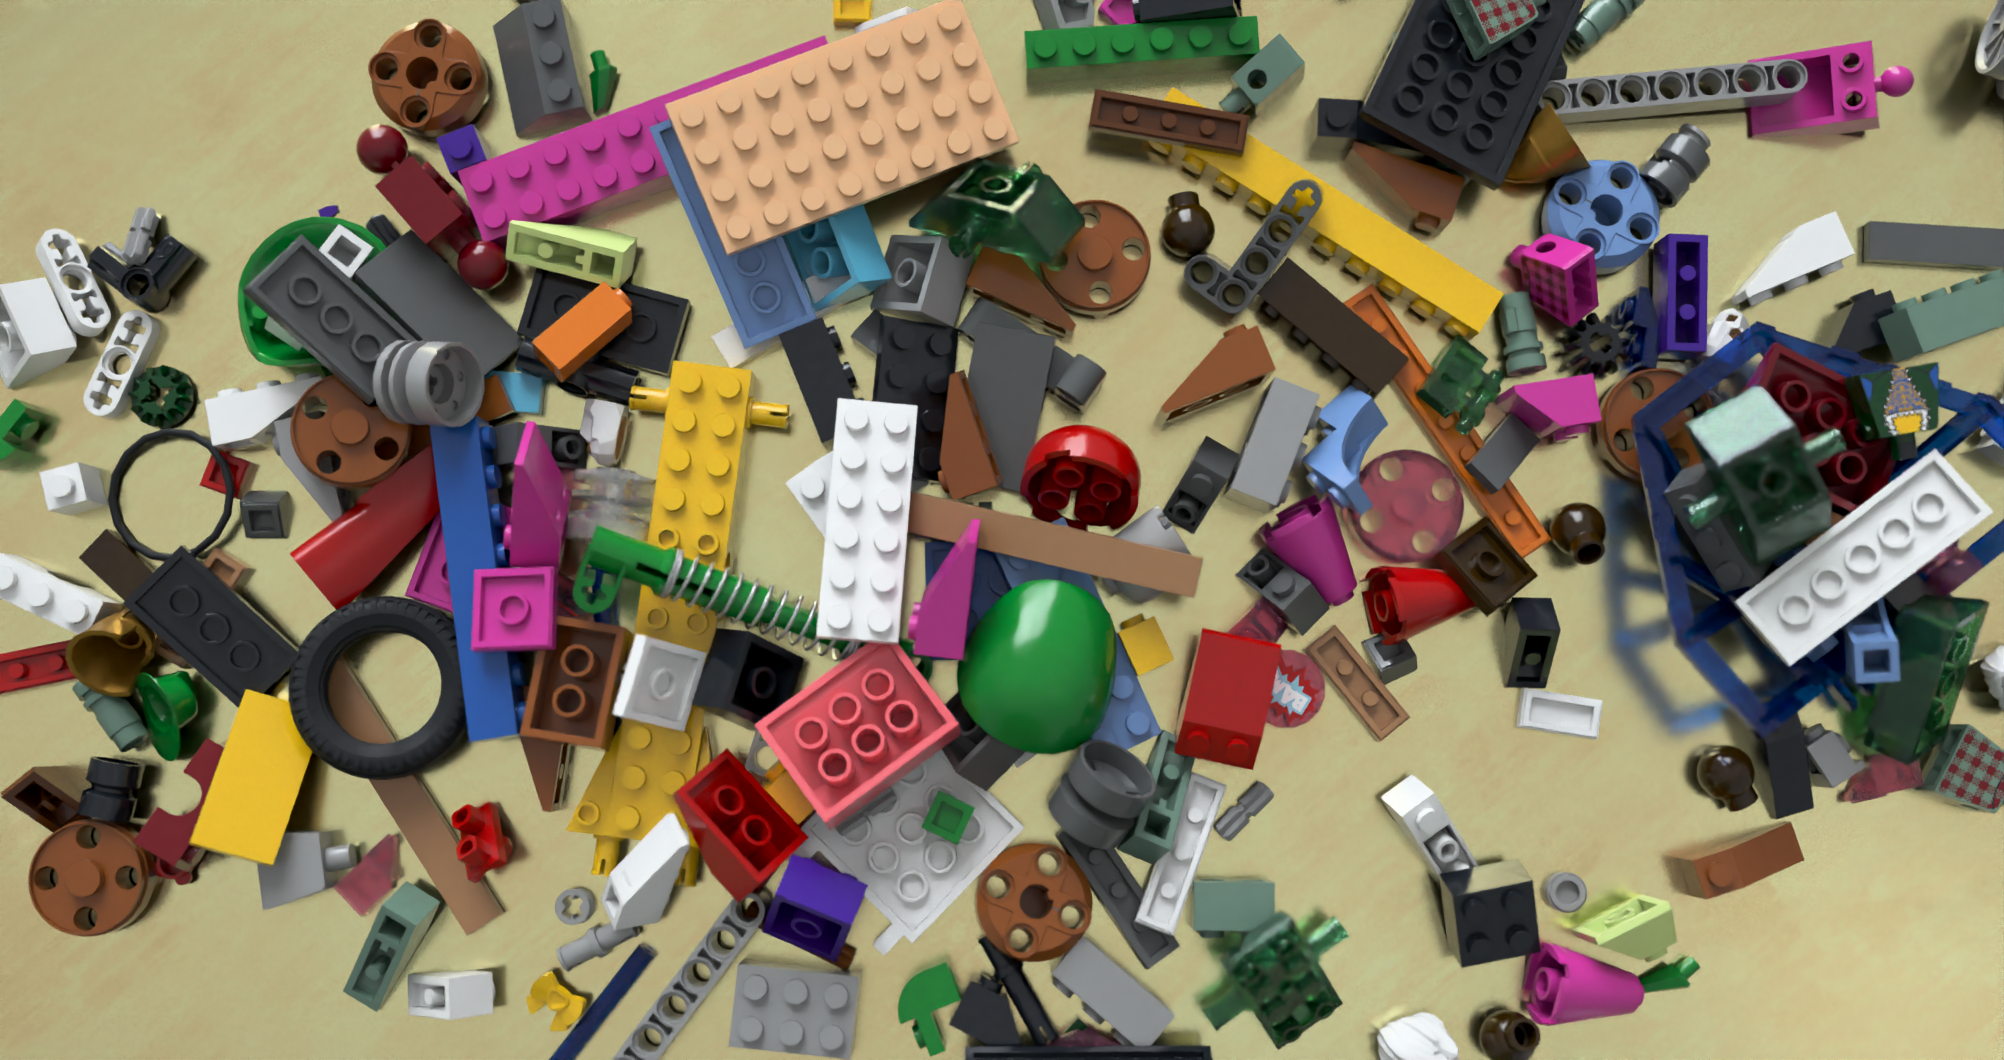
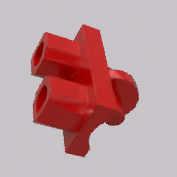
M488 802L479 809L471 804H466L452 814V826L459 830L461 835V841H459L456 847L457 858L465 863L468 880L477 883L486 872L507 864L506 858L513 851L512 844L508 837L502 835L498 808L495 804Z

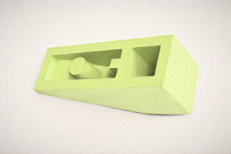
M512 220L509 222L505 257L506 260L598 284L605 281L610 287L620 288L633 272L637 237L602 228Z

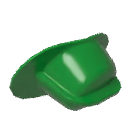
M177 671L155 678L148 673L141 672L137 676V686L143 702L147 731L150 734V740L162 758L166 761H174L179 757L181 750L179 731L189 724L198 713V700L190 675L186 671Z

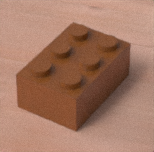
M557 616L556 650H537L520 735L537 741L609 752L617 715L613 714V710L621 687L620 674L625 673V670H622V668L628 662L633 633L622 626Z

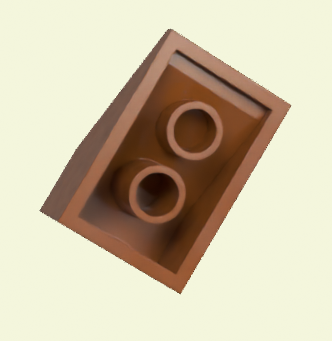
M1245 324L1225 331L1223 333L1224 338L1218 341L1217 345L1161 406L1155 418L1157 424L1160 425L1266 383L1276 368L1258 325L1246 329Z

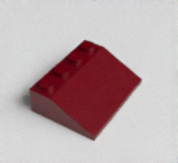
M1777 342L1771 345L1723 419L1708 454V457L1717 459L1718 462L1732 469L1744 472L1843 517L1848 516L1887 486L1897 460L1892 461L1888 437L1865 440L1844 384V378L1847 377Z

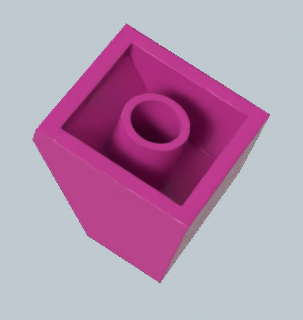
M1593 374L1514 385L1495 398L1496 406L1508 415L1514 413L1540 438L1554 436V442L1578 439V435L1590 433L1589 427L1602 421Z

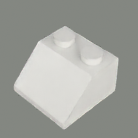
M46 277L0 284V375L6 388L10 389L65 364L77 348L75 331L70 325H67L61 312L60 303L54 291L51 290Z

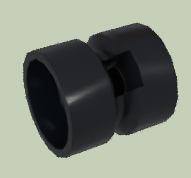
M91 756L86 780L92 785L90 788L83 790L77 813L97 819L131 822L137 799L131 793L133 790L140 788L145 765L122 759Z

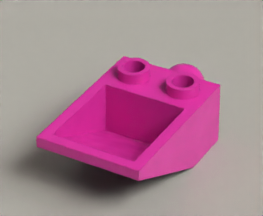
M1872 41L1748 60L1747 62L1794 59L1801 62L1808 73L1805 86L1787 102L1778 105L1751 107L1753 137L1835 135L1879 129L1877 92H1884L1890 97L1904 96L1913 86V74L1904 66H1893L1888 68L1882 76L1876 77ZM1858 64L1854 68L1845 67L1847 65ZM1777 75L1778 83L1784 88H1790L1789 81L1785 77ZM1852 96L1853 101L1857 102L1862 97L1861 103L1857 106H1849L1847 100Z
M533 421L526 422L514 463L513 502L510 513V525H506L504 532L503 548L510 549L509 566L524 568L554 566L559 571L570 526L572 494L536 422Z

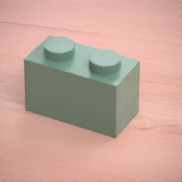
M1194 879L1190 888V927L1194 931H1200V937L1224 938V931H1240V938H1264V932H1275V883L1271 880Z

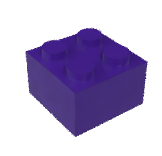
M792 854L774 895L762 932L836 962L868 884L858 881L851 874L838 873L823 867L814 859L801 858Z

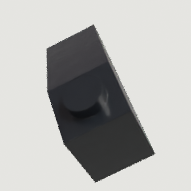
M1319 98L1312 110L1310 149L1348 151L1353 142L1356 141L1392 154L1425 156V153L1358 118L1357 115L1364 101Z
M1772 694L1736 705L1773 819L1777 820L1813 809L1814 803L1805 735L1792 695Z

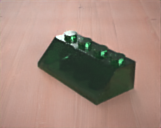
M1924 594L1901 608L1896 618V626L1899 627L1896 638L1898 639L1900 681L1877 682L1874 694L1878 698L1875 707L1869 711L1864 721V729H1867L1863 745L1909 766L1945 739L1990 602L1975 598Z

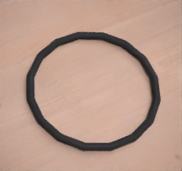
M165 428L143 435L123 452L111 474L108 504L113 525L130 548L152 560L166 561L172 554L152 552L134 541L121 522L116 501L119 477L130 457L146 443L166 436L190 438L207 448L222 469L226 486L224 511L213 533L198 546L190 549L196 556L219 539L232 514L235 488L229 464L218 448L212 446L211 441L191 430Z

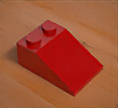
M1202 628L1176 726L1174 753L1253 770L1263 737L1282 649L1281 644Z
M728 748L673 794L710 873L738 903L760 885L809 838Z

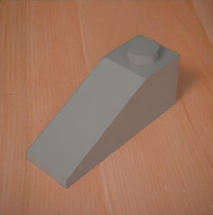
M315 411L307 413L306 416L311 419H319L326 413ZM292 417L274 421L276 433L272 435V442L277 455L281 456L282 461L333 522L352 508L349 490L321 483L303 466L294 451L291 441L290 426ZM328 456L321 461L319 470L326 474L334 473L340 468L341 459L335 456Z

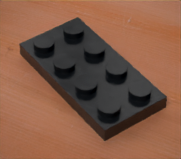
M536 267L517 334L522 337L527 336L536 339L600 284ZM624 282L619 289L626 294L632 303V307H630L632 309V323L599 350L597 354L603 359L670 376L691 302L689 299Z
M884 316L880 319L872 401L918 406L912 480L939 484L938 471L942 470L940 455L950 374L955 373L959 331L955 328Z
M181 545L123 602L131 612L238 708L246 689L265 694L292 667L299 650L185 545Z

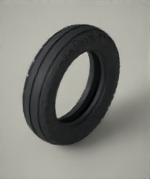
M378 596L349 603L321 620L307 635L295 656L288 687L292 718L299 734L308 747L321 760L341 772L372 780L397 779L416 774L444 758L459 743L468 729L455 624L441 612L422 602L403 597ZM400 633L422 642L433 654L441 675L439 702L426 724L407 738L383 744L358 740L340 726L332 713L328 698L331 672L339 657L355 642L373 634Z

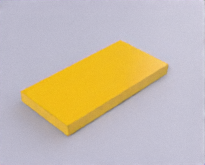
M245 690L189 845L265 866H273L312 754V750L302 739L296 728L289 701L252 690Z

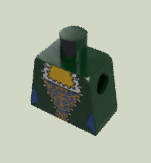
M1938 362L1844 378L1848 396L1865 440L1888 437L1892 461L1918 457L1915 433L1934 430L1939 425Z

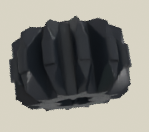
M1596 313L1587 315L1586 320H1579L1572 326L1573 329L1566 330L1562 335L1569 344L1562 346L1560 352L1571 354L1572 356L1566 362V367L1571 368L1578 364V376L1587 375L1591 372L1594 375V380L1603 378L1605 372L1610 375L1616 373L1619 370L1617 363H1623L1628 358V355L1621 349L1629 346L1631 340L1620 338L1618 335L1623 332L1625 325L1620 324L1613 328L1611 327L1612 315H1606L1600 321ZM1597 341L1601 348L1594 352L1590 344Z

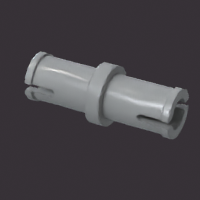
M611 922L600 928L593 926L587 930V935L557 948L558 960L563 969L569 972L596 956L603 958L609 955L610 949L633 937L639 936L640 929L639 926L614 930Z

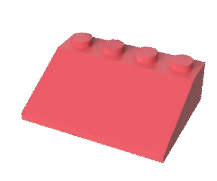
M865 644L755 724V727L830 831L961 735L958 722L899 644Z

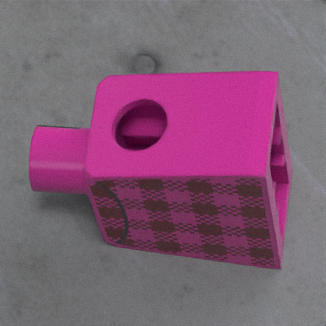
M1549 233L1544 234L1529 246L1520 244L1512 251L1510 263L1521 269L1523 291L1529 292L1530 299L1566 325L1573 326L1599 306L1594 248Z

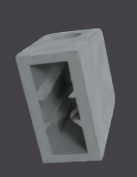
M285 831L273 866L269 867L257 863L263 910L283 906L337 887V870L354 868L356 866L357 858L354 846L346 844L334 847L330 831Z

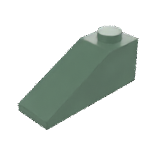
M1162 730V733L1159 734L1146 765L1156 782L1155 793L1141 814L1135 817L1133 826L1121 844L1116 848L1150 864L1155 863L1172 848L1195 761L1194 757L1174 753L1175 734Z
M408 881L381 905L343 992L377 1012L382 1007L427 932L440 901Z

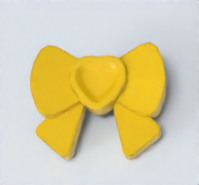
M552 971L544 973L533 983L530 995L526 998L530 1014H534L546 1003L550 1010L557 1011L550 1027L551 1031H567L571 1024L584 1013L587 1005L584 997L572 995L567 988L559 985Z

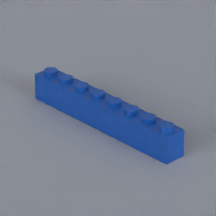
M474 416L472 420L463 426H430L469 742H488L522 736L520 735L527 702L524 699L523 685L527 684V671L525 664L519 661L518 651L476 653L471 650L474 570L504 569L510 565V549L503 548L504 537L502 527L507 525V516L503 504L499 503L497 488H501L502 478L498 465L494 464L492 449L497 447L494 428L491 425L489 426V422Z

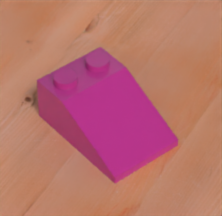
M980 519L971 520L925 588L921 603L914 602L908 629V639L915 640L914 654L963 660L969 625Z

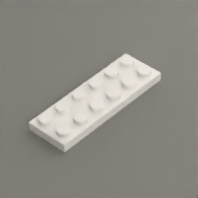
M838 398L816 638L898 645L918 408L916 405Z
M1934 449L1733 604L1789 667L1992 514L1993 511L1942 455Z

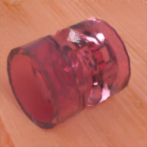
M1959 539L1915 571L1916 573L1925 572L1927 575L1925 583L1940 599L1944 598L1984 567L1969 549L1960 550L1958 548Z

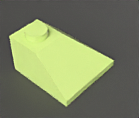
M1641 895L1572 929L1577 938L1639 960L1644 959L1645 962L1663 957L1668 953L1666 948L1677 943L1673 913L1669 902Z

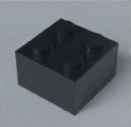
M717 628L692 705L748 730L758 731L755 727L756 723L792 698L804 658L750 631Z
M1518 859L1439 874L1447 942L1461 968L1541 952L1533 880Z

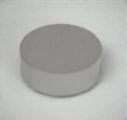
M1557 872L1547 879L1544 885V897L1553 909L1564 913H1572L1584 905L1587 899V888L1579 876L1569 872Z

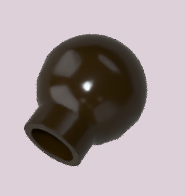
M1185 191L1171 195L1168 198L1169 212L1162 222L1161 234L1165 245L1170 251L1182 257H1193L1203 253L1211 245L1215 235V224L1210 213L1200 206L1199 196L1196 192Z
M1574 502L1561 507L1555 513L1550 524V535L1554 544L1563 553L1573 556L1574 560L1582 565L1595 563L1602 558L1605 553L1603 541L1606 537V524L1603 515L1598 509L1587 503Z
M1720 745L1709 749L1702 755L1697 765V778L1701 787L1710 796L1723 800L1730 812L1743 810L1757 801L1758 795L1752 786L1755 770L1752 760L1744 751L1734 746Z
M1500 1010L1491 1014L1483 1022L1480 1029V1044L1483 1052L1490 1060H1528L1534 1054L1540 1042V1031L1536 1023L1515 1011Z

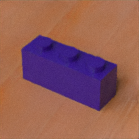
M1669 233L1653 245L1652 359L1692 360L1707 352L1708 235Z

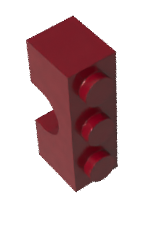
M206 738L183 771L195 779L201 787L202 796L198 806L185 815H173L157 807L133 840L134 843L183 871H186L189 865L194 866L199 862L206 849L189 844L224 747Z

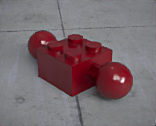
M378 124L364 130L359 136L356 145L359 161L368 171L378 175H387L375 187L420 239L446 262H449L458 254L457 268L459 275L472 288L489 290L500 285L506 278L509 269V262L505 257L506 253L498 244L492 241L476 239L480 232L474 223L475 218L472 210L454 191L450 183L428 161L421 165L412 155L408 157L406 139L394 127Z

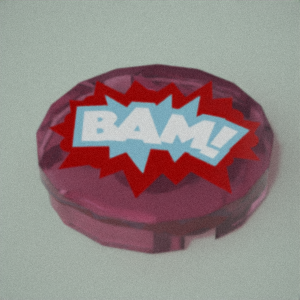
M1281 650L1266 723L1278 728H1295L1309 722L1319 712L1325 698V680L1319 667L1307 655L1295 650Z

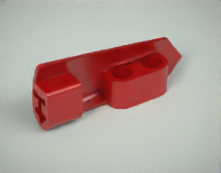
M432 444L399 467L388 478L364 493L356 501V505L290 553L291 557L336 610L352 603L440 511Z

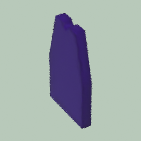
M337 205L321 208L318 212L320 217H332L339 212V209H337Z

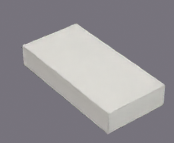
M1521 688L1516 727L1598 740L1603 700Z

